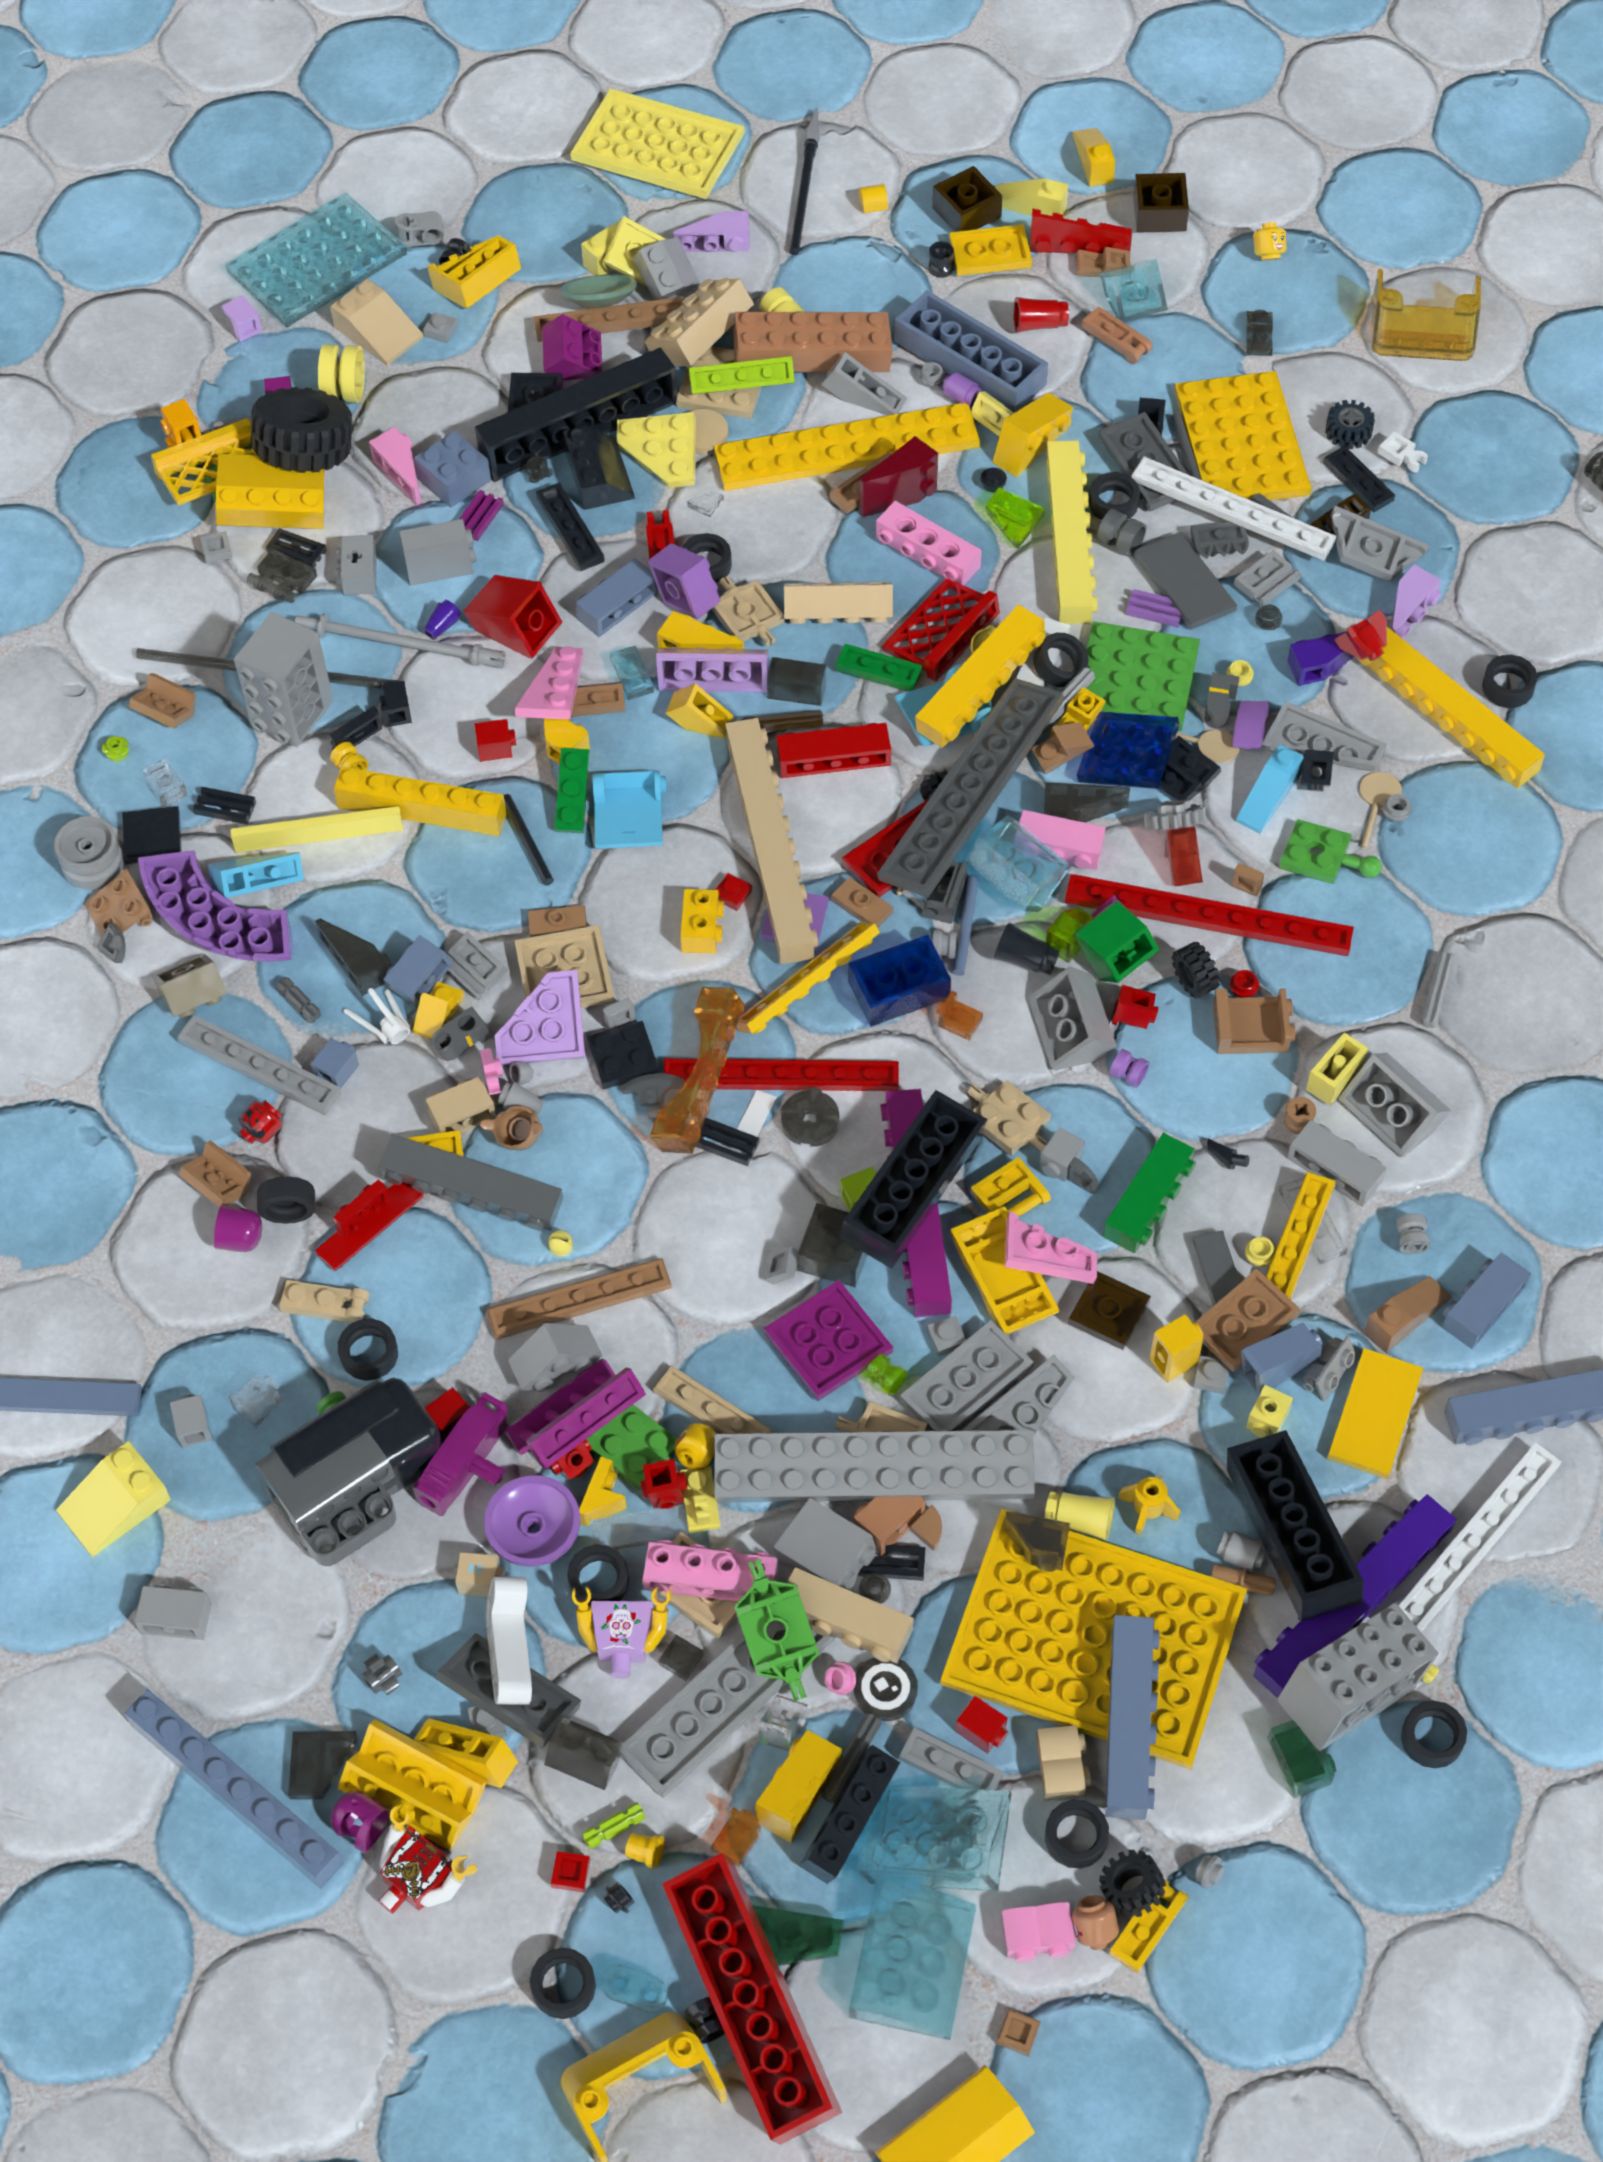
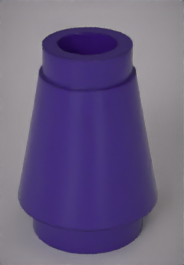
M445 599L442 603L438 602L423 628V632L429 638L435 640L459 621L460 610L449 600Z

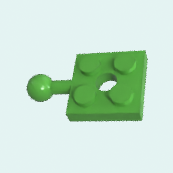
M1297 819L1281 858L1279 869L1334 884L1341 865L1359 869L1360 873L1366 878H1374L1380 874L1382 864L1375 856L1370 855L1361 859L1346 854L1351 843L1352 834ZM1319 848L1323 853L1313 855L1308 850Z

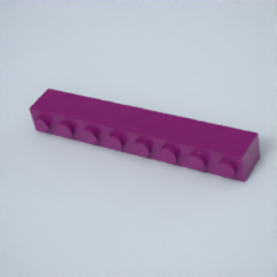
M921 1088L885 1092V1103L880 1104L882 1122L887 1121L888 1129H884L885 1147H891V1152L923 1108ZM937 1202L903 1251L906 1252L907 1261H902L903 1278L910 1281V1288L906 1289L907 1306H913L915 1318L951 1314L952 1297Z

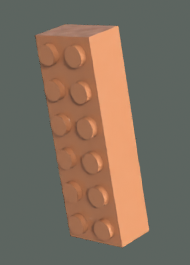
M735 312L733 327L735 362L792 356L794 372H828L831 366L846 352L871 372L890 371L893 348L888 312Z

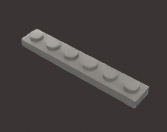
M195 1015L192 1016L177 1036L179 1043L323 1115L328 1113L341 1095L340 1087Z

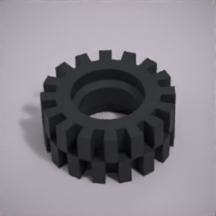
M1194 941L1172 953L1171 959L1174 961L1172 966L1176 969L1174 971L1175 975L1179 976L1180 980L1178 981L1181 985H1184L1186 992L1189 991L1191 997L1194 996L1197 999L1220 986V977L1217 975L1219 971L1218 968L1214 967L1216 963L1214 959H1210L1211 954L1208 951L1205 952V947L1200 945L1199 942Z
M1133 1849L1129 1850V1854L1126 1856L1122 1851L1118 1853L1120 1859L1117 1861L1113 1857L1108 1860L1111 1864L1110 1868L1104 1865L1102 1869L1104 1875L1099 1877V1881L1102 1884L1100 1889L1105 1898L1113 1904L1116 1913L1119 1915L1123 1913L1125 1917L1131 1918L1133 1912L1136 1917L1142 1916L1141 1910L1145 1909L1148 1914L1153 1911L1150 1907L1152 1903L1156 1906L1160 1904L1161 1901L1157 1896L1164 1897L1165 1890L1163 1887L1166 1886V1881L1150 1855L1147 1856L1141 1850H1139L1137 1855ZM1135 1876H1143L1142 1882L1136 1888L1130 1891H1122L1123 1885L1129 1879Z

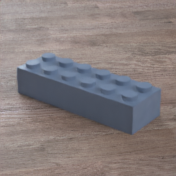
M928 290L895 319V342L929 363H938L947 374L952 375L958 372L978 384L982 392L985 391L1014 413L1022 409L1047 385L1048 362Z

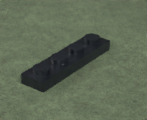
M560 482L536 491L538 502L579 570L583 571L605 562L603 552Z

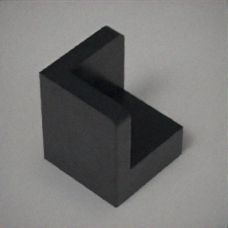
M1140 397L1138 414L1145 412L1162 436L1166 400Z

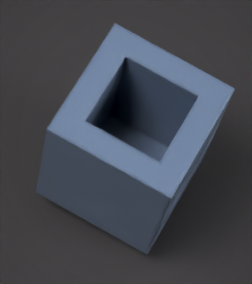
M330 1038L311 1063L314 1075L340 1087V1089L359 1066L354 1047L345 1041L340 1043L333 1038Z

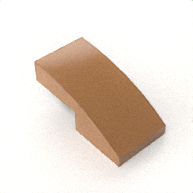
M1105 247L1103 254L1078 250L1075 257L1076 275L1110 277L1127 274L1131 270L1130 251Z

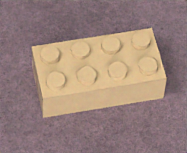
M740 278L707 279L700 283L699 289L694 294L686 297L683 300V304L677 310L667 315V320L662 325L655 327L651 331V335L644 341L649 351L661 347L675 367L692 366L734 324L735 312H747L754 305Z

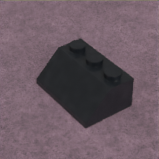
M591 426L563 431L565 453L584 510L635 499L615 437Z

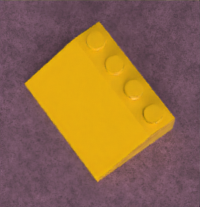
M218 454L216 525L324 529L325 469L314 473L312 471L298 473L295 470L290 472L283 470L281 467L275 468L269 462H263L257 455Z

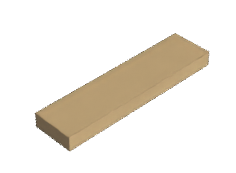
M670 1365L653 1387V1393L701 1424L712 1427L717 1434L772 1433V1429L672 1365Z

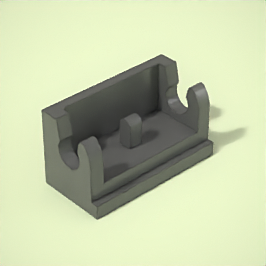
M963 861L962 863L952 862L949 867L950 869L946 871L927 898L922 910V917L952 924L967 880L968 863Z

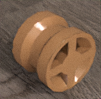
M1297 1097L1289 1101L1284 1117L1286 1128L1294 1134H1299L1310 1120L1314 1121L1316 1116L1315 1104L1305 1097Z

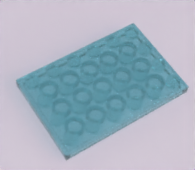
M344 193L226 264L228 274L288 328L405 256L407 248L349 194Z

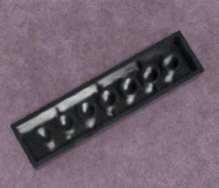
M660 347L475 426L478 451L489 461L492 481L497 482L564 453L563 431L591 426L608 434L617 430V420L647 417L675 405L678 397L676 367Z

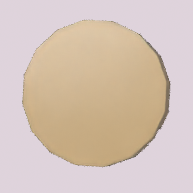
M709 409L691 411L694 412L696 417L695 453L707 454V451L714 449V445L727 442L729 436L728 423L723 415Z

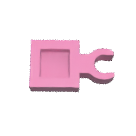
M491 1048L479 1050L489 1095L501 1093L498 1076H502L503 1072L500 1059L493 1058Z

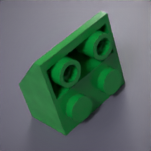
M1119 901L1111 903L1073 933L1099 981L1119 983L1159 951L1147 926Z

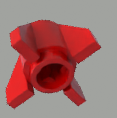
M1381 610L1368 617L1370 622L1368 619H1365L1356 625H1352L1347 628L1348 632L1334 639L1339 648L1361 660L1368 658L1370 662L1384 654L1383 648L1387 646V619Z

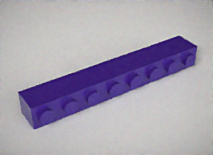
M1428 1494L1420 1501L1414 1499L1404 1510L1403 1514L1405 1516L1399 1522L1393 1520L1383 1531L1384 1537L1378 1543L1372 1541L1362 1552L1361 1555L1364 1558L1356 1565L1364 1581L1362 1603L1307 1621H1300L1293 1629L1289 1626L1286 1627L1276 1639L1278 1644L1271 1651L1268 1648L1264 1649L1254 1661L1256 1669L1253 1677L1278 1698L1300 1662L1359 1626L1452 1532L1457 1520L1452 1514Z

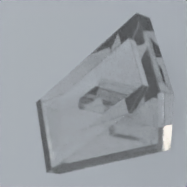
M776 1695L760 1721V1742L789 1751L792 1743L797 1738L808 1704Z

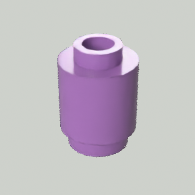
M958 372L952 375L949 374L942 385L945 396L957 403H966L971 408L979 392H982L977 383Z

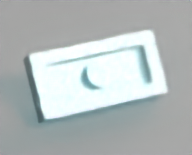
M636 645L610 653V660L620 683L623 685V690L628 700L654 693L653 684Z

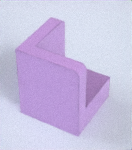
M244 295L222 305L223 312L232 321L235 336L240 342L262 332L259 314Z

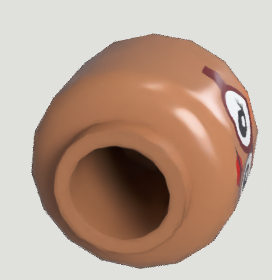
M1099 1895L1086 1896L1078 1901L1077 1906L1074 1907L1071 1913L1077 1941L1084 1946H1090L1093 1950L1107 1948L1119 1933L1113 1904Z

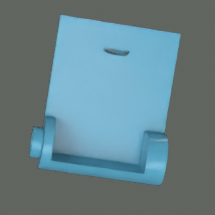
M964 663L952 667L947 672L944 682L895 695L897 704L922 747L935 743L916 731L915 716ZM991 701L982 704L977 710L974 719L971 722H966L961 727L957 737L978 731L994 708Z
M660 770L593 774L595 849L663 846L661 793L667 792L666 776H660Z

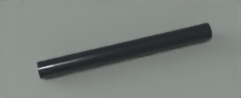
M510 794L504 795L506 811L543 884H552L554 879Z

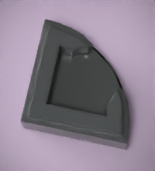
M109 923L97 948L113 962L122 963L126 952L125 938L116 923Z
M1075 1157L1069 1166L1068 1180L1090 1194H1094L1099 1187L1095 1174L1086 1164Z

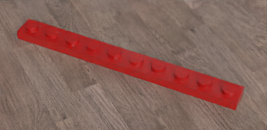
M1076 874L1070 875L1065 896V903L1097 909L1111 896L1115 895L1136 917L1342 956H1349L1354 930L1353 926Z

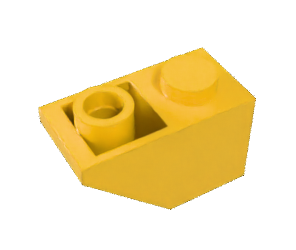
M544 718L547 756L560 765L561 748L590 750L589 734L583 726L575 725L568 719Z

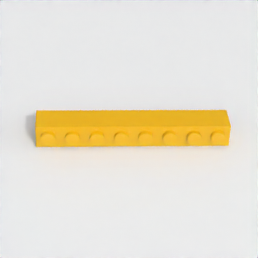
M1387 627V646L1383 648L1384 654L1372 662L1368 658L1365 660L1359 659L1364 666H1368L1382 681L1390 684L1403 698L1411 701L1424 715H1428L1439 724L1442 730L1450 733L1464 748L1472 751L1485 765H1489L1500 774L1503 780L1510 782L1517 789L1541 770L1545 757L1541 750L1390 628Z

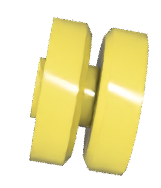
M323 344L318 363L319 390L325 391L328 395L333 394L338 399L342 395L346 403H360L365 383V361L362 347L346 345L343 351H341L340 347L336 344Z

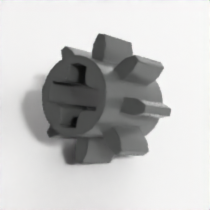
M376 1653L364 1662L367 1671L361 1675L374 1694L382 1690L388 1696L400 1687L397 1678L402 1675V1672L390 1655L382 1659Z

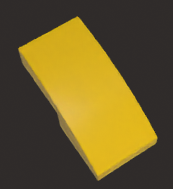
M1082 687L1067 705V712L1056 725L1081 722L1087 732L1101 712L1106 700ZM1053 729L1050 731V737L1055 735Z

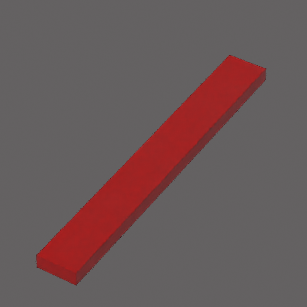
M664 1058L663 1073L675 1075L685 1081L683 1088L679 1089L899 1091V1061Z

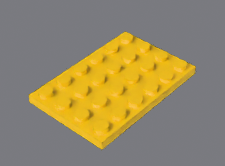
M1276 371L1175 383L1174 392L1202 481L1248 500H1251L1252 496L1258 493L1268 500L1311 495L1312 488Z

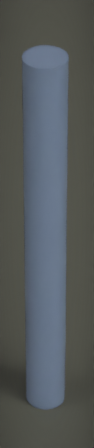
M974 874L969 875L967 878L953 973L958 976L965 974L979 877Z

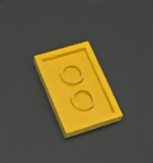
M1024 224L949 233V242L954 248L953 260L957 276L1032 268V258Z

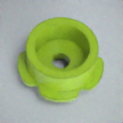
M111 736L106 740V743H103L102 752L111 761H122L128 755L129 742L124 737Z

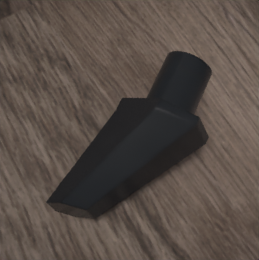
M1208 1138V1150L1228 1169L1234 1170L1235 1166L1248 1167L1250 1161L1248 1155L1237 1154L1236 1149Z

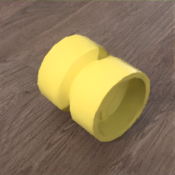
M781 287L768 291L759 304L760 312H805L796 301L794 302L788 292Z

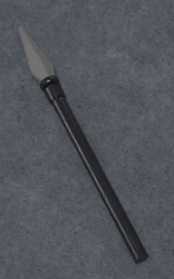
M817 107L805 130L804 161L789 250L792 255H798L800 250L813 160L820 140Z

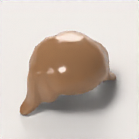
M520 1105L512 1106L500 1112L495 1119H487L480 1122L481 1128L491 1131L497 1143L508 1150L523 1151L531 1148L543 1131L536 1112L529 1107Z

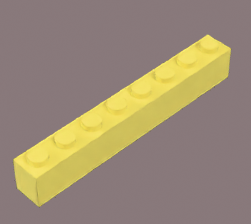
M1047 441L1046 465L1059 622L1065 624L1091 623L1092 612H1097V596H1092V591H1095L1096 581L1095 575H1090V570L1094 568L1093 554H1088V549H1092V534L1087 533L1086 528H1090V512H1085V508H1088V492H1083V488L1087 485L1086 471H1081V467H1085V452L1080 451L1079 441Z

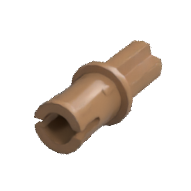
M1215 1563L1211 1576L1213 1578L1247 1588V1591L1268 1596H1272L1274 1593L1276 1579L1273 1577L1246 1572L1244 1567L1243 1570Z

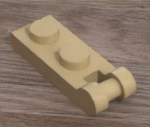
M286 1280L279 1308L282 1313L353 1323L364 1319L365 1312L363 1307L368 1303L370 1293L361 1288L350 1290ZM345 1302L352 1303L351 1307L344 1308Z

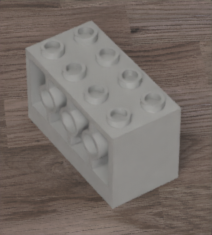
M271 611L234 657V662L251 726L260 733L265 732L274 736L281 743H289L298 747L334 700L318 632Z
M1395 1602L1300 1662L1277 1701L1320 1752L1412 1692L1439 1653Z

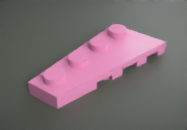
M565 646L554 649L516 705L515 717L571 719L583 662V648Z

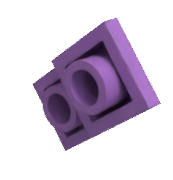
M1268 701L1240 702L1234 730L1233 748H1242L1244 750L1261 749L1265 736V722L1269 712Z

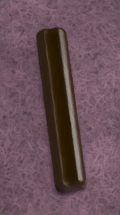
M821 710L742 718V720L758 718L760 728H766V732L823 725V713Z

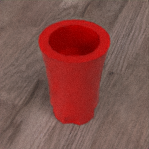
M1015 297L1013 322L1016 333L1068 326L1069 308L1067 301L1058 302V300Z

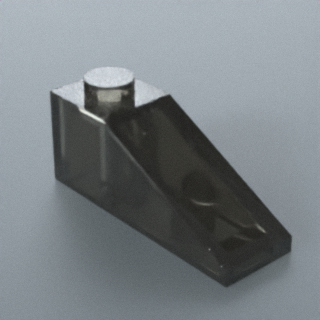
M1045 782L1043 814L1086 823L1128 808L1130 787Z
M321 918L315 921L320 939L361 996L369 993V988L376 989L385 984L383 979L386 977L388 969L392 966L385 952L380 953L374 944Z

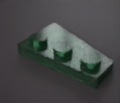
M752 1905L779 1966L839 1956L844 1920Z

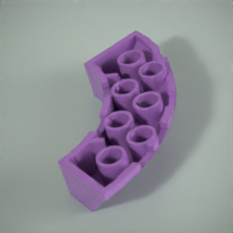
M195 850L138 858L142 881L153 906L161 917L183 937L209 951L235 959L266 962L291 960L293 954L292 932L286 909L262 910L249 907L247 910L235 906L231 900L209 887L201 873Z

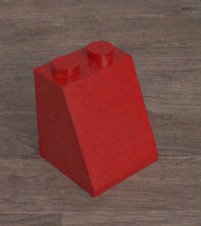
M494 575L463 610L476 632L531 659L563 623L541 582Z

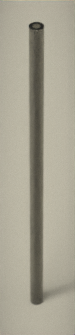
M138 648L136 651L137 659L237 671L235 662L231 659ZM327 671L329 683L383 689V684L400 681Z

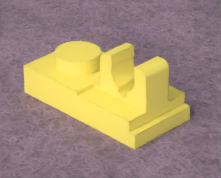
M985 391L979 392L971 410L972 417L998 436H1000L1004 419L1014 414V412Z
M711 1466L700 1470H680V1472H685L688 1490L683 1491L689 1533L720 1529Z

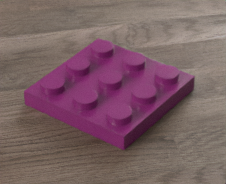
M840 1280L764 1327V1334L817 1401H820L893 1353L891 1343Z

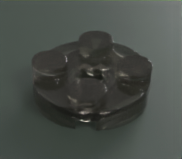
M811 1087L806 1091L795 1093L781 1107L782 1130L785 1136L795 1144H810V1147L821 1146L829 1142L837 1133L839 1108L836 1102L829 1095L822 1093L819 1088ZM807 1114L816 1115V1122L814 1123L810 1120L806 1122L803 1120Z

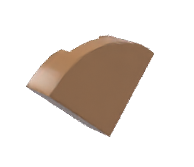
M931 1505L910 1526V1531L933 1551L940 1542L942 1521L936 1508Z

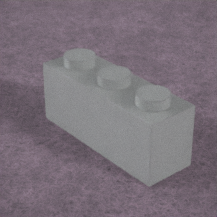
M1313 1120L1307 1123L1291 1143L1287 1158L1307 1172L1335 1180L1336 1185L1334 1189L1362 1207L1383 1182L1386 1167L1377 1158L1364 1154L1352 1142L1342 1140L1333 1134L1328 1127L1317 1124Z

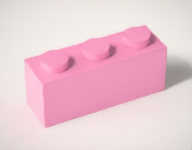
M1023 810L1015 836L1014 853L1025 857L1049 860L1053 863L1069 864L1081 869L1097 870L1104 845L1106 827Z

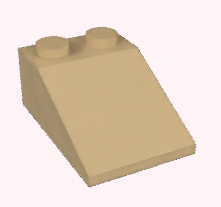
M368 278L330 306L334 328L385 365H389L424 337L423 333L386 291Z

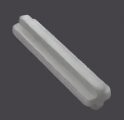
M1082 668L1061 691L1064 695V702L1041 734H1044L1067 710V705L1081 688H1087L1095 679L1094 673L1089 668Z
M1442 951L1438 955L1421 1024L1424 1027L1435 1028L1437 1026L1454 961L1452 953Z

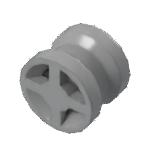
M934 929L932 958L947 956L949 959H955L957 931L951 930L949 933H942L940 930Z

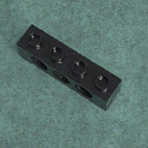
M873 1744L863 1752L799 1867L826 1884L838 1876L901 1762Z

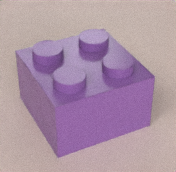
M671 543L648 560L665 605L698 619L720 602L717 584L712 579L709 571V562L704 556L697 555L686 548H681Z

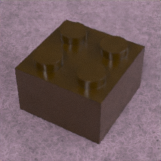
M972 166L933 185L932 208L954 232L977 230L1001 218L1003 195L975 166Z
M1135 174L1133 200L1136 232L1186 231L1189 214L1186 174Z

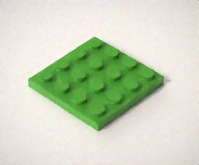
M1093 621L1087 645L1089 658L1087 668L1094 673L1095 679L1086 689L1106 700L1097 717L1147 726L1152 724L1170 730L1182 731L1200 639Z

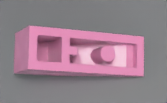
M393 427L369 441L372 460L418 506L421 504L411 452L412 442L406 434H401L396 427Z

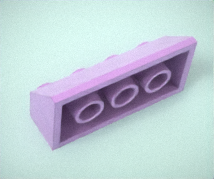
M671 647L659 648L656 653L659 691H678L696 683L705 692L768 693V650L731 648L685 649Z

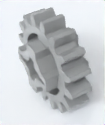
M1190 800L1165 801L1161 805H1157V809H1151V811H1146L1144 814L1145 827L1147 829L1153 828V830L1159 829L1161 834L1184 833L1188 829H1193V825H1198L1206 820L1205 806L1190 805Z

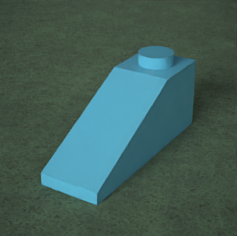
M1279 744L1264 766L1235 822L1260 834L1301 776L1304 756Z
M299 852L238 858L208 865L212 890H216L225 898L304 880Z

